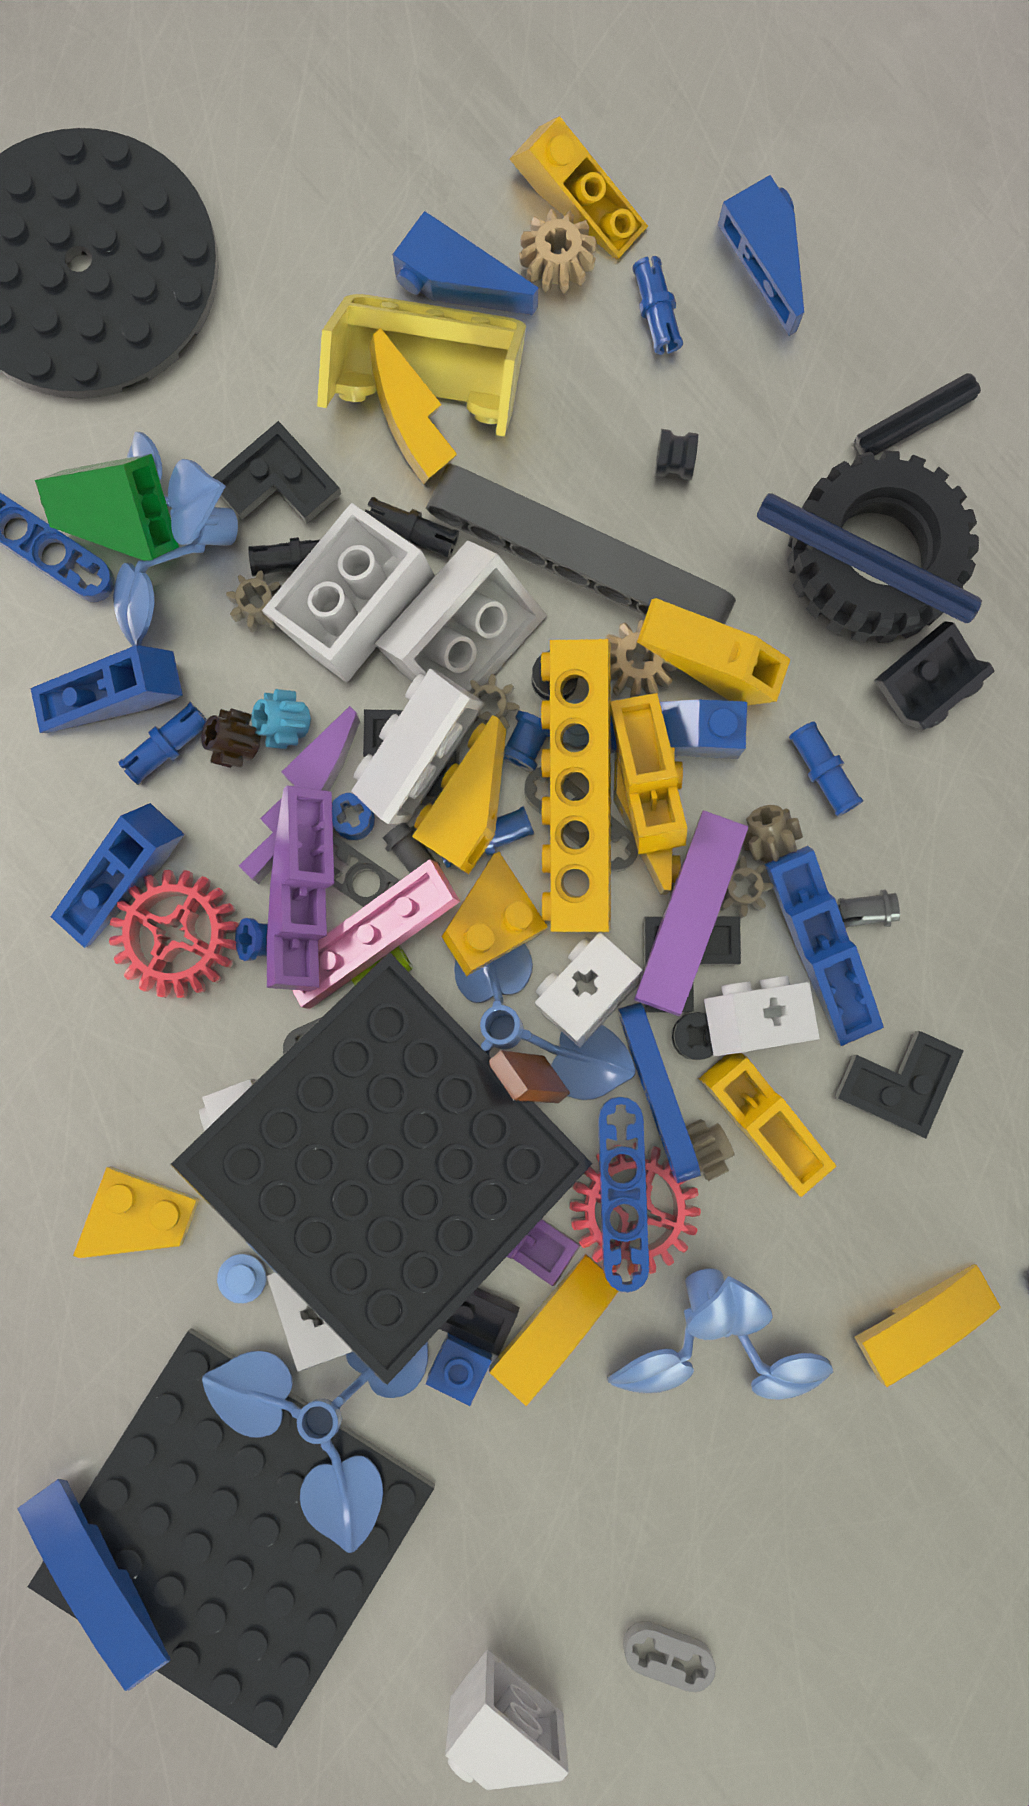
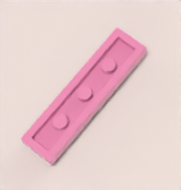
M429 859L327 933V936L318 940L319 988L312 991L292 990L302 1008L311 1009L461 902L437 862Z

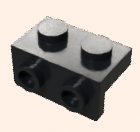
M944 621L878 676L875 682L903 724L925 730L944 721L948 716V711L963 698L977 693L983 687V681L992 675L995 670L990 662L976 659L955 623Z

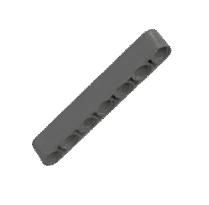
M449 464L446 466L426 506L427 511L444 523L644 616L647 614L651 600L657 598L726 624L736 602V598L731 593L715 584L457 465Z

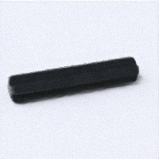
M966 373L859 433L854 440V445L859 454L871 452L875 456L976 399L981 392L980 385L973 374Z

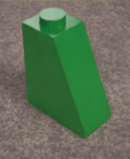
M152 454L65 469L35 480L41 504L51 528L143 561L153 560L179 548V544L174 539L172 533L171 517Z

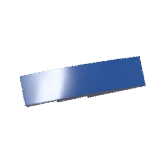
M805 846L796 852L780 857L778 861L773 860L764 864L770 881L774 885V892L799 956L838 1044L843 1046L884 1028L858 949L849 940L836 899L828 892L814 850L809 846Z
M57 1479L17 1509L39 1554L67 1604L124 1691L131 1690L170 1662L171 1659L127 1570L118 1569L98 1526L88 1524L68 1481Z

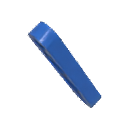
M0 492V545L85 601L100 602L112 594L115 578L111 569L102 559L57 529L51 528L48 523ZM13 518H23L28 524L26 534L17 540L7 539L4 535L6 523ZM51 543L63 544L66 549L64 559L56 565H47L42 560L44 548ZM77 563L89 574H94L98 570L97 575L102 580L97 587L93 584H89L86 587L84 580L72 571L75 564Z
M641 1002L618 1008L621 1026L673 1177L677 1184L700 1177L701 1172L697 1157L644 1007Z
M614 1097L603 1103L598 1114L603 1270L607 1281L613 1288L628 1293L641 1288L648 1279L649 1274L644 1119L642 1110L636 1102L625 1097ZM622 1104L626 1113L634 1115V1123H628L625 1126V1140L636 1138V1148L617 1146L607 1150V1139L617 1141L616 1126L607 1124V1115L614 1114L616 1105ZM620 1154L631 1156L636 1163L634 1177L624 1183L614 1181L608 1172L611 1159ZM628 1204L637 1211L638 1223L629 1232H618L611 1226L610 1215L618 1205ZM640 1238L639 1248L629 1245L630 1259L633 1264H639L640 1269L638 1272L631 1273V1281L623 1282L619 1273L612 1272L613 1265L621 1263V1247L616 1246L610 1249V1240L628 1242Z

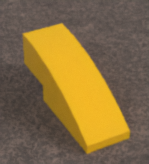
M380 328L373 334L369 344L372 372L379 401L390 431L402 454L424 485L456 457L457 453L429 419L438 411L442 404Z
M654 693L610 701L619 762L638 854L686 846L688 828L678 792V775L658 694Z
M744 1054L725 1055L698 1078L740 1130L798 1196L802 1197L837 1167L786 1101L772 1089Z
M585 1253L526 1320L520 1332L489 1366V1373L525 1406L531 1402L568 1358L619 1292L607 1281L604 1270Z
M973 1264L893 1309L894 1315L855 1336V1339L877 1379L884 1386L889 1387L962 1340L989 1319L1001 1306L977 1264Z

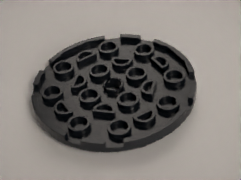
M71 128L45 132L18 142L1 152L0 372L4 373L11 381L30 390L57 397L83 399L123 392V387L134 384L146 377L151 380L165 371L179 359L178 353L190 341L194 334L198 335L211 310L218 283L219 261L215 233L206 207L188 177L165 155L148 144L130 136L101 129ZM82 251H85L87 255L92 257L91 264L86 270L76 272L69 269L68 263L75 256L82 254Z

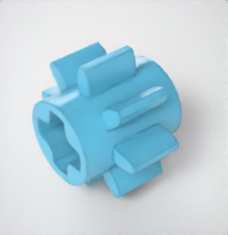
M275 689L274 694L264 693V699H260L255 703L252 710L251 723L253 727L257 728L256 734L266 736V747L287 749L288 745L297 746L298 739L305 737L308 733L311 721L310 711L304 702H296V691Z

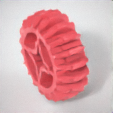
M164 870L161 886L154 876H145L146 892H143L136 886L131 887L129 893L136 899L131 905L123 900L117 902V907L127 912L125 919L112 918L110 920L111 926L122 929V935L109 938L110 945L124 946L125 948L124 951L114 957L115 963L121 965L132 961V964L126 969L124 977L128 980H134L143 974L139 982V989L145 992L152 989L157 982L156 992L158 997L167 998L173 984L176 997L186 998L188 982H190L196 993L205 992L206 989L202 976L206 975L209 980L218 983L221 980V976L213 967L217 963L227 968H231L233 965V961L222 956L224 948L236 950V941L226 939V933L236 932L239 923L234 921L224 922V918L236 911L234 905L228 903L218 907L217 905L223 900L225 892L221 888H216L207 894L211 881L204 876L198 879L193 886V873L187 870H183L178 883H176L173 871ZM175 896L187 897L183 906L178 904L176 909L167 916L159 917L149 912L154 905L164 899ZM200 905L206 910L210 919V944L201 940L195 932V923L199 917L196 912ZM157 923L178 928L182 923L184 927L179 930L185 932L184 937L194 943L193 946L183 941L173 940L168 945L167 941L171 938L165 935L166 931L158 927ZM141 924L147 927L154 936L155 943L150 952L153 958L150 963L144 956L140 945ZM184 951H190L202 957L200 961L187 970L177 973L162 972L167 962L172 963L176 956Z
M636 1142L632 1145L633 1149L636 1148ZM652 1146L647 1159H645L647 1210L657 1215V1217L647 1215L648 1225L667 1229L660 1238L648 1244L650 1274L656 1272V1264L653 1257L659 1254L668 1266L674 1263L673 1257L667 1251L672 1244L683 1253L687 1251L688 1246L678 1236L681 1231L688 1235H696L697 1228L690 1223L684 1222L685 1216L696 1217L701 1214L699 1207L685 1204V1200L699 1195L698 1189L695 1187L681 1189L680 1185L684 1182L676 1183L673 1175L670 1173L671 1168L667 1158L662 1165L658 1164L661 1149L657 1146ZM599 1153L596 1154V1158H597V1161H598V1162H599ZM625 1154L616 1155V1161L609 1163L608 1172L610 1177L623 1170L636 1168V1163L632 1157L625 1158ZM589 1167L584 1173L592 1179L589 1186L581 1182H575L573 1185V1189L576 1192L585 1195V1200L570 1201L569 1208L576 1212L584 1211L585 1217L576 1218L571 1222L573 1230L589 1229L590 1232L583 1235L579 1243L582 1248L589 1247L595 1242L599 1244L592 1254V1259L598 1263L603 1260L602 1232L597 1225L595 1217L596 1202L601 1203L600 1171L596 1173L592 1167ZM655 1173L665 1181L670 1189L673 1199V1215L656 1208L652 1204L651 1191L653 1186L651 1184ZM621 1205L613 1209L619 1216L618 1232H629L635 1228L638 1223V1215L637 1220H630L629 1223V1214ZM610 1240V1249L616 1246L621 1247V1259L627 1260L629 1275L633 1272H638V1264H633L630 1259L629 1245L631 1241L615 1240V1242H612ZM621 1263L613 1265L612 1271L616 1272L620 1268Z

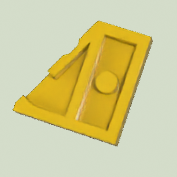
M497 852L487 862L481 875L441 937L465 975L469 976L542 934L548 926L501 853Z
M112 1166L106 1167L73 1256L86 1258L181 1246L184 1243L200 1199Z

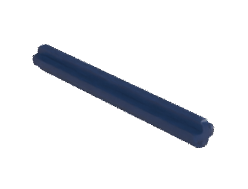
M768 493L765 496L757 512V518L760 521L963 623H970L976 617L981 607L982 600L980 597L773 493Z

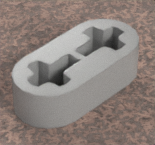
M644 1621L634 1624L624 1636L623 1648L626 1661L635 1672L689 1692H699L711 1685L715 1677L716 1666L710 1649L702 1641ZM647 1637L653 1638L655 1649L665 1653V1655L662 1656L648 1652L646 1658L641 1659L639 1658L638 1649L634 1644H644ZM693 1654H697L704 1668L703 1670L694 1669L691 1676L686 1675L684 1665L673 1660L674 1657L690 1661Z

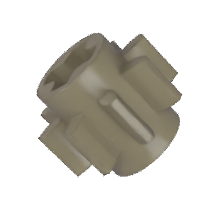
M258 571L256 578L247 580L242 575H238L240 585L236 592L229 591L226 593L230 602L238 604V607L231 611V617L235 622L246 618L247 626L252 633L256 631L257 625L267 624L270 628L274 629L275 623L262 610L281 588L280 583L273 582L268 586L263 571ZM256 595L264 603L262 607L257 609L250 602V599Z
M495 674L490 675L488 685L480 686L472 679L470 681L471 687L475 690L473 695L480 699L486 693L492 698L498 695L502 697L497 702L500 711L494 716L499 718L504 727L508 729L510 725L505 718L508 711L520 710L518 704L509 702L507 696L515 689L514 686L509 684L501 690L497 687ZM488 711L482 714L479 713L474 723L480 718L486 725L492 714Z
M765 805L755 809L746 818L749 827L743 845L745 851L752 852L755 861L759 859L764 863L773 860L778 861L780 857L797 851L795 840L803 838L798 818H791L789 809L783 810L777 805Z
M741 857L737 862V870L731 876L724 896L725 901L722 903L720 910L723 911L730 906L737 907L740 918L747 916L749 904H752L756 909L763 910L766 904L760 896L762 892H767L774 888V885L771 883H763L760 874L764 872L765 866H758L755 870L747 868L745 857ZM733 878L738 882L744 878L748 879L751 883L748 892L752 897L747 894L740 898L737 897L733 892L737 887Z
M700 1119L686 1126L700 1172L703 1173L705 1179L710 1181L729 1172L724 1161L735 1156V1153L721 1125L717 1123L708 1128L705 1121Z

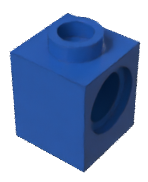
M447 1333L430 1368L426 1385L471 1406L491 1364L492 1353Z

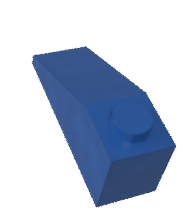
M771 175L724 201L717 225L788 336L797 332L804 314L795 212L789 193L784 188H779Z
M426 211L422 213L392 254L396 279L403 288L412 294L418 295L420 292L432 301L533 315L538 308L539 287Z
M140 645L132 646L30 688L40 733L55 732L148 710L183 696L174 652Z
M702 699L660 702L670 747L675 748V756L738 759L746 749L747 702ZM611 715V753H615L617 745Z
M151 803L121 815L50 917L82 947L90 946L110 924V920L122 911L117 907V902L123 900L129 903L134 898L129 893L130 888L136 886L142 889L145 886L144 877L156 874L185 834Z

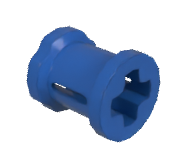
M518 711L515 716L518 723L504 748L503 759L519 768L532 772L537 768L538 764L535 762V759L546 737H550V729H542L541 718L528 712Z
M349 792L341 794L332 802L333 827L341 837L350 841L365 839L371 834L375 826V815L355 794ZM352 807L356 812L364 810L358 816L361 822L358 826L352 827L349 822L341 824L346 819L344 811L347 808Z
M244 918L241 920L235 933L236 950L241 960L253 961L257 956H267L268 924L258 923L254 918Z

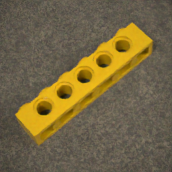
M608 639L550 640V652H542L541 654L542 681H550V700H542L541 704L542 729H550V749H542L541 755L542 777H550V796L542 797V825H550V844L542 845V872L551 873V892H543L542 919L543 921H551V932H609L611 930V644ZM572 678H582L589 685L587 697L580 703L573 704L567 702L563 696L565 684ZM575 725L585 727L589 733L587 746L579 752L568 751L563 743V736L566 730ZM573 773H582L589 782L587 795L578 801L570 800L563 790L564 781ZM575 820L583 822L589 830V840L580 849L567 845L563 836L565 827ZM580 869L587 874L590 884L588 891L584 895L574 896L565 889L564 877L569 870Z

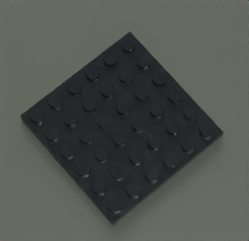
M390 952L170 1164L365 1365L387 1385L593 1164L534 1102L512 1099L490 1067L489 1060L491 1057Z
M191 1328L183 1337L79 1503V1506L88 1524L98 1526L118 1569L127 1570L171 1659L170 1662L158 1669L157 1672L269 1745L277 1748L433 1492L435 1483L341 1424L338 1432L331 1438L332 1444L340 1455L341 1462L352 1456H365L377 1467L383 1483L382 1504L372 1531L357 1550L352 1553L346 1552L334 1541L318 1532L308 1522L300 1503V1490L307 1474L320 1464H332L327 1452L322 1449L321 1444H312L304 1440L298 1432L297 1419L284 1409H282L283 1416L280 1427L269 1436L249 1437L236 1432L228 1426L210 1404L204 1390L202 1377L205 1373L222 1366L235 1358V1356ZM292 1392L285 1399L293 1402L299 1408H303L308 1404V1402ZM43 1561L27 1587L77 1619Z

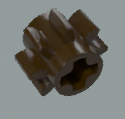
M233 708L230 711L221 709L219 716L212 715L207 719L202 730L201 743L205 750L213 752L210 760L211 763L228 768L232 766L241 768L243 760L250 761L256 756L260 747L261 735L255 733L257 731L256 727L249 725L252 714Z

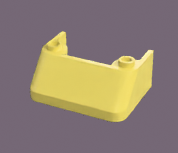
M353 294L343 298L322 329L317 407L327 408L335 393L339 394V398L345 401L362 402L366 400V396L372 395L377 391L372 372L369 344L373 334L381 328L435 397L467 402V410L475 414L477 421L497 424L496 435L505 437L513 412L524 347L525 323L510 317L373 295Z

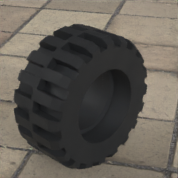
M884 451L880 459L875 460L874 454L868 452L857 455L852 465L846 461L836 465L831 469L827 478H821L813 487L802 506L803 509L841 528L849 518L864 513H880L891 516L903 523L914 535L921 553L922 569L964 589V584L971 578L976 566L971 559L979 551V537L976 534H970V531L977 524L973 509L964 510L962 503L967 498L966 494L960 486L952 489L945 482L949 474L939 466L935 472H932L924 467L926 459L916 455H912L909 461L900 460L899 451ZM792 536L789 538L788 546L792 548V551L787 561L789 572L792 574L796 573L797 579L793 584L798 598L805 595L808 596L811 602L806 610L815 619L822 613L830 620L826 628L836 634H839L843 628L852 631L851 640L866 642L870 636H876L878 643L893 642L900 634L904 638H908L919 633L924 626H930L944 613L890 585L872 582L861 576L852 566Z

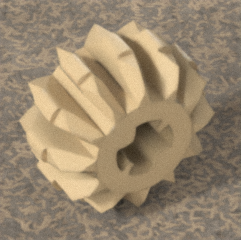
M551 208L547 213V222L534 216L530 223L531 231H523L520 238V246L523 248L519 253L520 265L528 268L527 278L531 283L542 279V289L545 293L551 289L552 284H559V289L565 294L569 288V281L581 287L585 282V272H592L595 267L596 258L593 255L597 246L595 236L588 235L589 225L586 220L573 224L574 215L571 210L565 214L563 219H557V215ZM555 250H561V254H554Z
M639 620L635 633L632 632L627 623H622L619 626L620 638L612 634H608L605 637L611 644V680L618 679L612 691L615 695L621 694L625 687L631 688L630 698L640 696L641 688H644L647 695L658 694L657 684L668 688L673 681V678L667 671L676 670L677 667L637 643L644 620ZM634 653L644 655L643 661L646 662L643 669L632 667Z

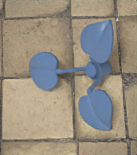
M135 432L126 458L152 454L159 480L161 481L163 469L155 444L145 433ZM182 459L176 464L169 481L168 497L164 496L167 506L172 508L170 515L172 517L171 527L174 539L180 545L186 546L179 547L153 560H140L137 562L136 567L132 563H124L115 581L113 594L115 615L121 631L132 646H142V640L149 629L154 611L155 596L151 580L146 574L147 569L190 553H204L205 545L231 546L237 537L238 522L234 510L231 508L215 507L226 486L211 477L193 460Z
M525 943L469 976L465 975L455 960L454 973L456 984L460 992L469 1001L482 1003L494 997L493 1007L483 1014L480 1022L481 1032L486 1038L481 1044V1048L488 1055L494 1047L502 1050L511 1049L521 1039L556 1054L557 1056L551 1066L569 1090L570 1094L568 1097L578 1100H593L602 1097L634 1077L636 1070L628 1049L604 1025H601L580 1048L561 1031L560 1046H557L532 1034L529 1030H525L517 1013L512 1008L503 1005L502 994L513 995L519 993L525 988L531 977L533 961Z
M703 1269L690 1274L685 1280L691 1308L684 1310L686 1328L683 1348L678 1353L672 1349H661L640 1356L607 1377V1381L618 1388L638 1393H660L683 1384L694 1373L692 1363L687 1361L692 1356L694 1337L703 1340H714L737 1335L756 1371L761 1374V1376L751 1382L752 1391L767 1399H789L807 1393L824 1382L833 1373V1368L827 1358L813 1353L790 1355L778 1360L772 1366L763 1363L748 1335L763 1329L771 1322L773 1315L769 1304L757 1292L731 1276H728L724 1281L721 1271L717 1269Z
M428 1342L388 1385L383 1383L354 1352L346 1354L349 1365L361 1373V1375L333 1401L319 1398L311 1401L303 1408H299L293 1402L285 1400L292 1390V1375L284 1361L270 1352L251 1351L244 1353L222 1366L205 1373L202 1377V1382L210 1404L220 1418L236 1432L249 1437L272 1435L281 1425L282 1409H284L297 1419V1429L304 1440L312 1444H321L322 1449L331 1458L332 1464H320L314 1467L305 1477L300 1490L302 1511L308 1522L318 1532L334 1541L348 1553L357 1550L368 1537L377 1521L383 1498V1483L377 1467L369 1458L356 1455L341 1462L340 1455L331 1441V1438L338 1432L342 1422L339 1408L367 1381L377 1395L385 1398L402 1397L413 1391L421 1382L426 1371Z

